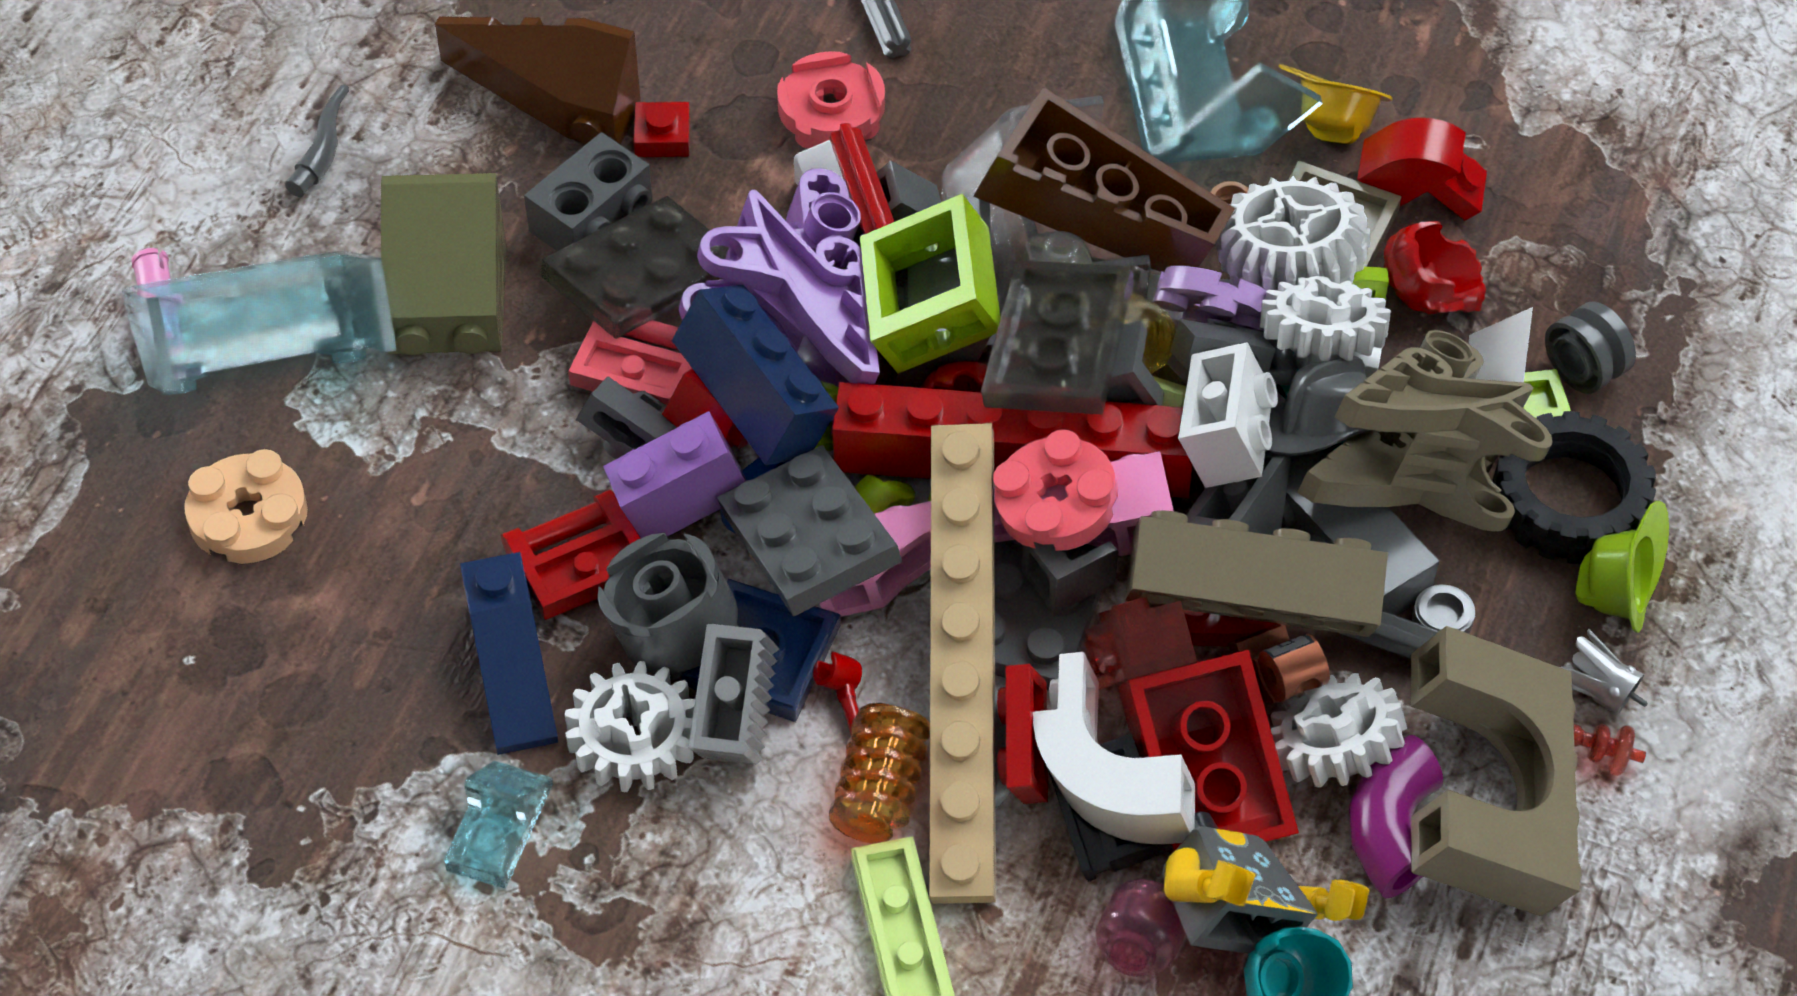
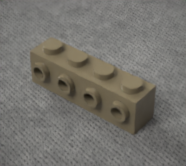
M1166 510L1151 512V517L1141 516L1134 528L1125 601L1369 637L1381 625L1388 552L1371 550V543L1356 538H1337L1334 540V544L1310 541L1309 533L1296 529H1276L1273 531V535L1249 532V525L1246 523L1226 519L1214 520L1212 526L1187 523V515Z

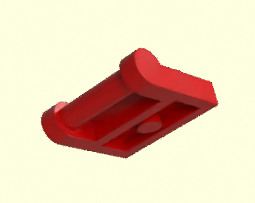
M611 489L593 496L594 503L523 532L519 528H515L501 534L506 554L521 552L528 590L544 620L597 599L599 586L603 590L609 578L606 568L611 560L622 549L640 539L638 533L620 508L618 500ZM602 524L605 526L591 533L578 537L574 540L566 542L562 545L549 549L545 552L534 555V552L539 551L548 546L561 542L565 539H568L577 534L590 530L594 527H597Z

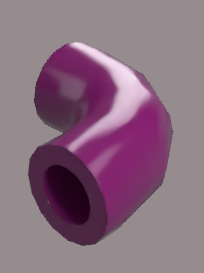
M1415 735L1403 737L1405 742L1403 747L1389 748L1393 760L1389 765L1378 762L1370 765L1372 776L1365 778L1361 775L1349 804L1352 849L1372 885L1386 899L1405 892L1423 877L1412 873L1411 816L1421 801L1440 790L1443 786V773L1436 756L1429 746Z

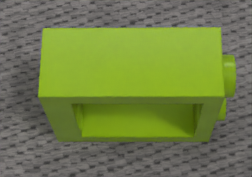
M963 193L860 236L870 342L897 373L1002 332L989 227ZM956 247L961 286L899 311L895 272ZM938 329H947L945 331H937Z

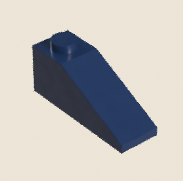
M521 552L460 563L497 755L559 743Z

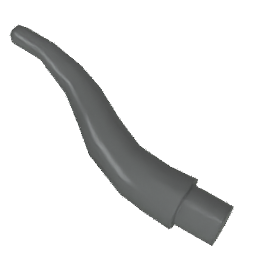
M345 84L337 89L324 107L318 121L313 144L295 165V171L285 182L287 190L296 197H302L312 185L318 184L334 160L338 145L336 118L340 103L349 92V87Z

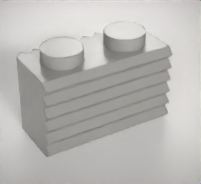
M707 624L688 746V749H691L701 758L755 765L763 760L758 752L765 748L760 741L767 735L762 727L769 723L764 717L770 711L765 703L772 699L767 691L774 686L769 679L776 674L771 666L778 662L773 654L779 648L761 629Z

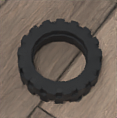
M1563 411V415L1553 417L1552 413H1546L1536 417L1547 428L1553 440L1545 458L1540 461H1528L1513 454L1509 457L1500 455L1492 482L1501 489L1500 493L1514 506L1515 513L1505 529L1506 531L1509 529L1513 530L1516 534L1514 540L1526 549L1530 545L1539 549V555L1544 558L1554 560L1555 556L1567 558V563L1581 564L1584 557L1592 550L1598 538L1638 528L1650 504L1653 503L1656 488H1653L1656 480V472L1653 465H1647L1649 455L1641 443L1635 445L1630 440L1632 434L1621 426L1614 429L1606 425L1607 419L1593 414L1591 419L1580 417V412ZM1567 457L1586 461L1603 470L1617 485L1621 503L1618 507L1598 516L1581 518L1561 514L1543 504L1529 489L1525 473L1530 467L1546 459Z

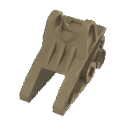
M1432 330L1427 332L1420 348L1410 347L1403 350L1397 357H1394L1382 366L1380 370H1377L1365 379L1363 383H1360L1344 396L1334 418L1349 427L1368 429L1370 431L1350 437L1343 445H1340L1327 455L1326 459H1322L1308 470L1297 493L1313 503L1346 507H1392L1419 504L1444 517L1482 530L1502 531L1507 528L1515 510L1512 503L1500 493L1501 489L1492 482L1488 475L1497 456L1509 457L1513 454L1528 461H1540L1545 458L1553 440L1547 428L1523 409L1533 390L1532 385L1522 382L1475 379L1484 363L1483 357L1478 350L1451 333Z

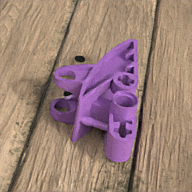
M823 168L806 171L799 180L786 221L758 191L750 190L737 227H717L708 231L701 239L697 253L699 264L709 274L722 279L706 280V283H696L689 286L683 292L679 304V313L682 320L699 290L743 284L755 296L758 304L779 331L787 337L790 345L820 381L834 384L836 387H839V382L875 384L880 372L877 348L870 342L861 247L852 241L860 223L861 213L858 206L849 198L847 184L841 176ZM722 245L729 247L726 258L720 259L711 252L710 248ZM833 417V419H832L831 433H833V430H832V429H833L834 417Z

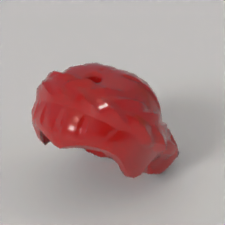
M1439 221L1411 224L1399 230L1388 239L1384 249L1383 257L1385 262L1383 268L1388 269V284L1394 287L1396 295L1408 307L1427 314L1455 311L1468 313L1472 311L1480 312L1482 310V303L1486 293V286L1483 283L1484 278L1480 274L1482 266L1476 257V250L1471 248L1467 241H1452L1441 234L1442 225Z

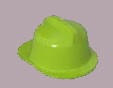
M1656 500L1650 504L1636 530L1598 538L1592 550L1584 557L1580 565L1575 592L1578 601L1584 605L1593 606L1603 614L1629 619L1632 630L1636 633H1639L1642 629L1646 607L1659 581L1665 563L1669 540V514L1665 503Z

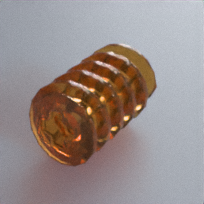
M869 703L860 708L852 722V736L847 741L846 758L842 761L840 767L841 778L836 783L835 800L829 809V821L835 829L860 842L875 844L889 841L893 837L892 829L905 827L910 822L911 813L907 806L915 801L916 789L913 785L921 778V767L918 763L926 758L927 747L923 742L930 738V722L925 717L915 711L885 703Z

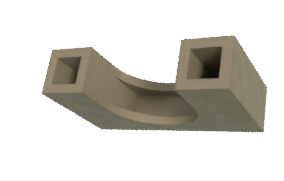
M1445 626L1411 654V707L1464 725L1485 737L1499 751L1510 768L1517 791L1516 811H1511L1449 789L1411 816L1412 873L1538 916H1543L1580 892L1582 870L1578 857L1577 827L1580 815L1576 803L1575 772L1577 769V756L1574 750L1573 719L1575 715V702L1572 696V672Z

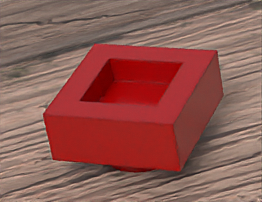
M635 102V155L638 157H689L690 103Z

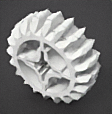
M1293 175L1290 181L1278 182L1271 177L1266 186L1250 184L1247 194H1233L1232 203L1229 205L1234 207L1235 210L1215 243L1218 249V261L1221 263V269L1230 275L1231 284L1238 285L1239 280L1243 279L1262 287L1266 291L1268 289L1278 291V284L1280 282L1296 286L1298 278L1324 276L1328 277L1331 282L1338 284L1346 280L1353 283L1354 274L1364 269V261L1367 259V247L1370 246V229L1367 228L1364 205L1355 203L1352 192H1339L1337 183H1329L1324 186L1319 185L1316 177L1307 182L1297 181Z

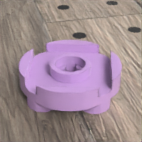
M1169 266L1166 267L1165 273L1161 271L1153 304L1171 311L1183 312L1182 319L1207 323V319L1210 318L1233 322L1239 327L1264 330V328H1260L1262 300H1265L1266 290L1262 287L1240 279L1237 288L1229 283L1220 281L1221 272L1198 267Z

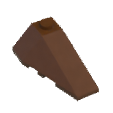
M439 16L435 23L440 59L443 63L566 138L586 145L602 132L621 145L635 119V102H641L634 31L586 18H567L564 25H543L540 17H524L520 25H502L494 17Z

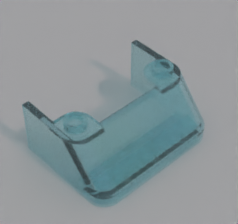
M1123 0L1118 8L1115 26L1141 145L1144 151L1164 163L1258 155L1322 105L1321 95L1260 62L1235 83L1233 82L1224 41L1245 24L1249 13V0Z
M335 251L144 283L122 289L126 314L149 386L161 391L162 395L196 390V379L207 376V372L311 353L332 354L333 363H347L367 358L366 349L374 348L383 352L396 350L380 257L350 251Z

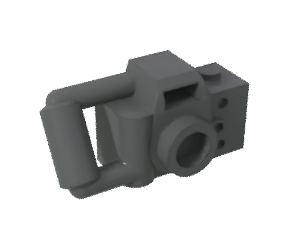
M1210 318L1207 319V323L1185 319L1179 320L1170 352L1185 369H1190L1192 354L1248 342L1263 373L1269 372L1275 384L1289 386L1297 373L1293 351L1290 348L1284 350L1277 348L1278 339H1265L1263 330L1239 327L1233 322Z
M608 376L590 394L575 419L604 439L603 447L614 459H618L629 451L637 449L677 428L662 415L666 408L665 404L644 390L633 394Z

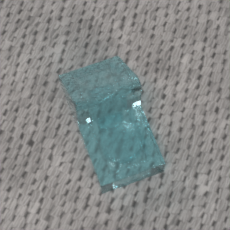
M493 761L468 776L465 780L464 786L469 806L445 855L444 862L447 872L506 889L551 791L553 778Z

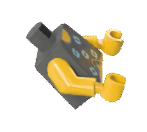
M1207 812L1195 813V829L1189 833L1176 851L1169 856L1162 871L1165 895L1173 901L1186 936L1192 946L1248 954L1255 949V944L1265 936L1283 928L1308 927L1314 919L1322 920L1325 917L1333 921H1342L1347 918L1361 920L1365 914L1370 891L1364 885L1337 879L1331 881L1329 892L1322 887L1298 886L1264 840L1257 835L1221 830L1217 827L1210 813Z

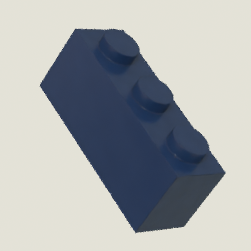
M743 284L701 289L698 291L672 339L674 345L765 465L791 461L798 455L815 449L839 409L838 405L822 386L821 381L810 371L790 345L787 337L779 331L758 304L755 296Z

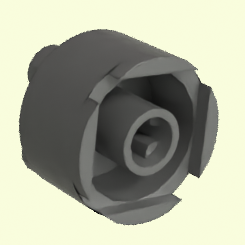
M658 533L645 536L629 544L611 560L606 568L609 578L604 589L602 590L599 586L598 602L628 658L635 665L639 661H645L647 671L654 673V675L661 668H668L670 671V681L681 677L687 670L701 665L707 624L739 627L737 623L738 607L735 597L711 550L702 540L688 534H684L686 540L668 539L666 533Z

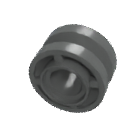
M1591 301L1575 309L1570 316L1563 317L1550 325L1545 333V347L1554 369H1557L1559 376L1565 382L1581 393L1592 394L1609 384L1611 379H1616L1628 372L1635 364V344L1627 326L1612 309L1599 302Z

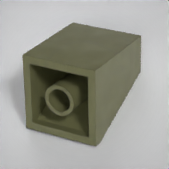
M496 173L382 176L381 322L388 354L420 355L423 353L445 352L475 354L486 351H502L507 244Z

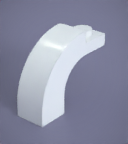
M1084 652L1059 654V678L1051 679L1049 686L1052 710L1033 711V727L1040 754L1062 795L1083 819L1107 834L1138 843H1182L1189 833L1195 829V783L1182 755L1128 758L1113 754L1098 745V679Z

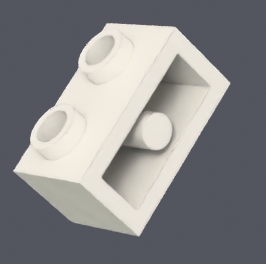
M1248 342L1196 353L1191 356L1178 439L1205 488L1262 477L1265 451L1270 450L1272 446L1269 420L1271 408L1277 405V389L1272 375L1269 372L1263 373Z

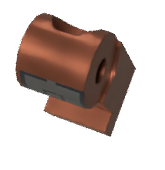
M1275 624L1228 643L1231 654L1249 650L1263 702H1283L1290 699L1293 695L1319 688L1329 683L1330 672L1327 659L1318 641L1309 633L1290 640L1285 625Z

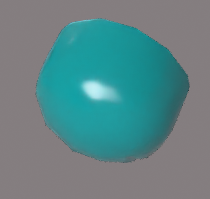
M1283 928L1265 936L1255 944V949L1248 954L1244 967L1247 996H1349L1353 989L1352 962L1339 940L1314 928Z

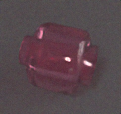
M1146 879L1128 880L1116 887L1096 926V943L1108 963L1115 970L1133 977L1157 975L1168 969L1175 959L1186 935L1173 901L1165 895L1164 885Z

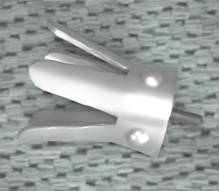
M1590 629L1587 630V634L1591 641L1582 636L1577 638L1576 645L1580 652L1574 654L1572 660L1574 665L1584 673L1569 667H1560L1572 672L1573 690L1592 696L1595 702L1616 714L1620 713L1630 698L1642 706H1647V701L1634 693L1644 677L1643 673L1636 671L1633 666L1621 663Z

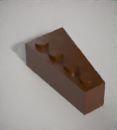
M1042 87L998 153L973 197L1164 273L1166 267L1169 266L1199 267L1215 245L1235 210L1228 203L1045 87Z

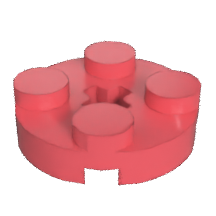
M842 52L811 54L792 65V73L785 80H783V77L781 78L777 88L778 113L784 126L795 134L796 142L807 149L828 141L831 133L839 130L840 124L850 123L852 128L861 129L864 140H868L877 135L880 129V120L885 111L884 82L879 72L866 62V69L859 64L851 63V55ZM833 94L836 100H841L836 103L823 102L824 95Z
M1057 430L1049 434L1047 438L1033 441L1021 447L1005 462L1001 463L993 474L995 503L1000 521L1007 533L1022 545L1035 548V542L1042 545L1054 544L1055 551L1071 550L1085 545L1099 536L1107 528L1114 515L1112 507L1116 497L1118 498V485L1113 466L1099 448L1089 442L1080 440L1079 436L1073 431ZM1052 486H1066L1067 497L1061 501H1058L1053 496L1047 497L1044 500L1041 498L1046 493V490Z

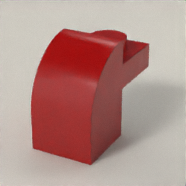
M1409 118L1394 122L1364 139L1357 180L1402 196L1400 207L1418 196L1429 192L1466 221L1482 212L1487 171L1475 159L1463 152L1466 136L1464 130L1449 122L1438 119Z

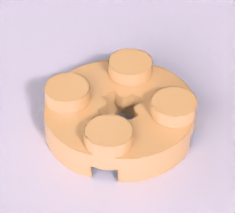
M262 449L252 454H239L224 458L211 466L197 469L188 481L190 490L185 500V515L194 541L208 554H210L209 549L216 553L225 554L229 562L239 564L254 563L281 553L293 542L292 533L298 528L300 521L304 525L307 517V501L300 478L291 467L281 461L279 454L272 450ZM244 501H257L253 505L254 513L243 516L239 509L233 510V508Z

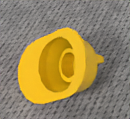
M1279 64L1278 66L1301 78L1300 114L1302 120L1306 122L1307 128L1314 137L1326 142L1354 143L1360 134L1367 132L1370 128L1381 101L1389 102L1393 100L1390 95L1382 92L1328 81Z

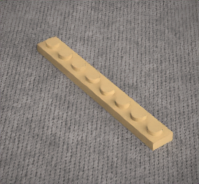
M992 423L931 426L929 897L932 904L996 902L994 431Z

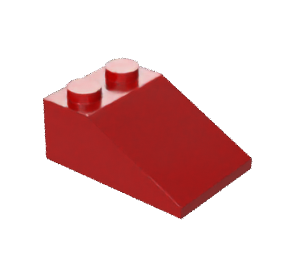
M1249 650L1131 679L1118 686L1129 732L1132 733L1137 743L1141 757L1182 755L1195 783V813H1210L1217 827L1221 830L1257 835L1265 842L1299 833ZM1173 843L1174 850L1171 853L1176 851L1181 843Z

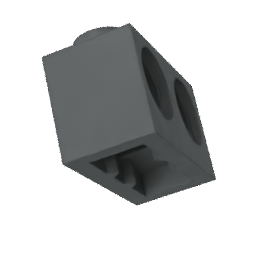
M599 133L524 195L529 232L577 265L591 252L603 248L611 236L629 220L638 218L646 211L649 204L653 201L650 165L604 133Z

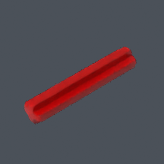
M850 123L840 124L839 130L832 132L829 140L843 179L847 184L850 199L858 206L861 213L859 224L864 235L893 223L894 219L861 129L852 128Z

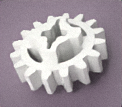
M1324 276L1298 278L1296 286L1280 282L1278 284V291L1269 289L1266 291L1265 300H1262L1260 328H1264L1265 339H1278L1277 348L1280 350L1290 348L1295 353H1298V357L1303 358L1311 353L1319 355L1322 361H1332L1340 358L1352 361L1354 352L1371 356L1373 347H1384L1385 337L1388 336L1391 310L1385 309L1386 300L1384 298H1371V289H1360L1350 281L1346 280L1338 284L1331 282L1328 277Z
M639 661L634 673L625 674L623 667L619 663H615L612 667L613 677L607 680L595 672L591 674L592 691L575 689L573 692L575 708L565 711L569 753H576L577 766L581 773L594 768L596 783L600 786L606 784L612 776L619 778L621 792H628L634 779H641L647 790L654 789V775L660 772L671 780L677 778L676 760L691 763L694 759L693 751L688 749L695 699H689L688 683L682 680L671 685L670 671L666 667L661 668L654 676L648 675L645 661ZM626 717H631L633 722L632 726H629ZM633 726H637L640 732L639 736L635 735Z
M1352 673L1345 683H1337L1334 675H1330L1328 684L1304 691L1305 695L1300 698L1292 696L1290 699L1283 701L1286 711L1272 712L1270 716L1274 726L1271 728L1282 771L1290 770L1293 781L1300 782L1311 775L1315 787H1322L1329 777H1337L1341 786L1347 785L1350 776L1358 773L1368 778L1372 776L1371 764L1378 762L1389 765L1393 761L1389 748H1401L1405 744L1402 731L1407 730V724L1395 690L1393 688L1383 690L1381 680L1376 677L1362 685L1358 673Z

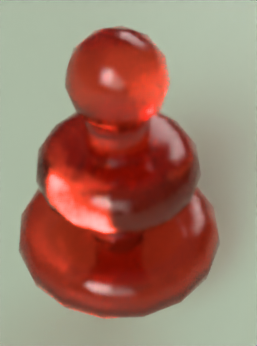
M1574 724V747L1580 745L1588 748L1587 757L1593 763L1600 762L1604 755L1609 756L1608 771L1610 774L1615 776L1621 775L1625 771L1629 760L1640 763L1644 762L1646 751L1633 748L1635 742V730L1633 727L1628 725L1622 726L1618 730L1616 737L1610 738V728L1605 724L1597 725L1593 733L1585 732L1581 726Z

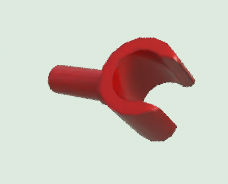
M832 651V664L817 661L813 668V678L817 685L836 690L851 739L857 740L866 736L855 689L861 681L862 666L856 659Z

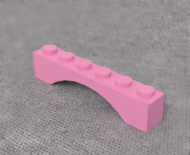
M1160 451L1144 455L1131 454L1111 462L1118 485V498L1116 497L1112 507L1114 515L1107 528L1099 536L1086 544L1099 547L1107 542H1112L1119 551V556L1131 554L1133 531L1140 517H1151V512L1158 510L1173 511ZM1052 486L1046 490V493L1041 498L1044 500L1047 497L1053 496L1058 501H1061L1067 497L1066 486ZM994 487V543L1015 540L1007 533L1000 521L995 503ZM931 501L911 506H893L883 512L874 513L896 542L903 562L820 603L821 609L838 613L842 617L884 608L904 587L931 569Z

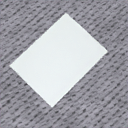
M1533 307L1469 335L1468 344L1478 350L1484 360L1475 379L1524 383Z

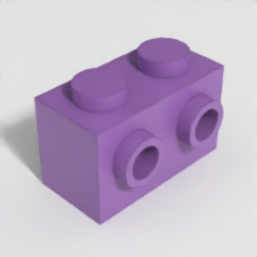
M709 411L603 466L620 508L640 538L658 533H666L669 536L721 509L717 497L747 481L732 448Z

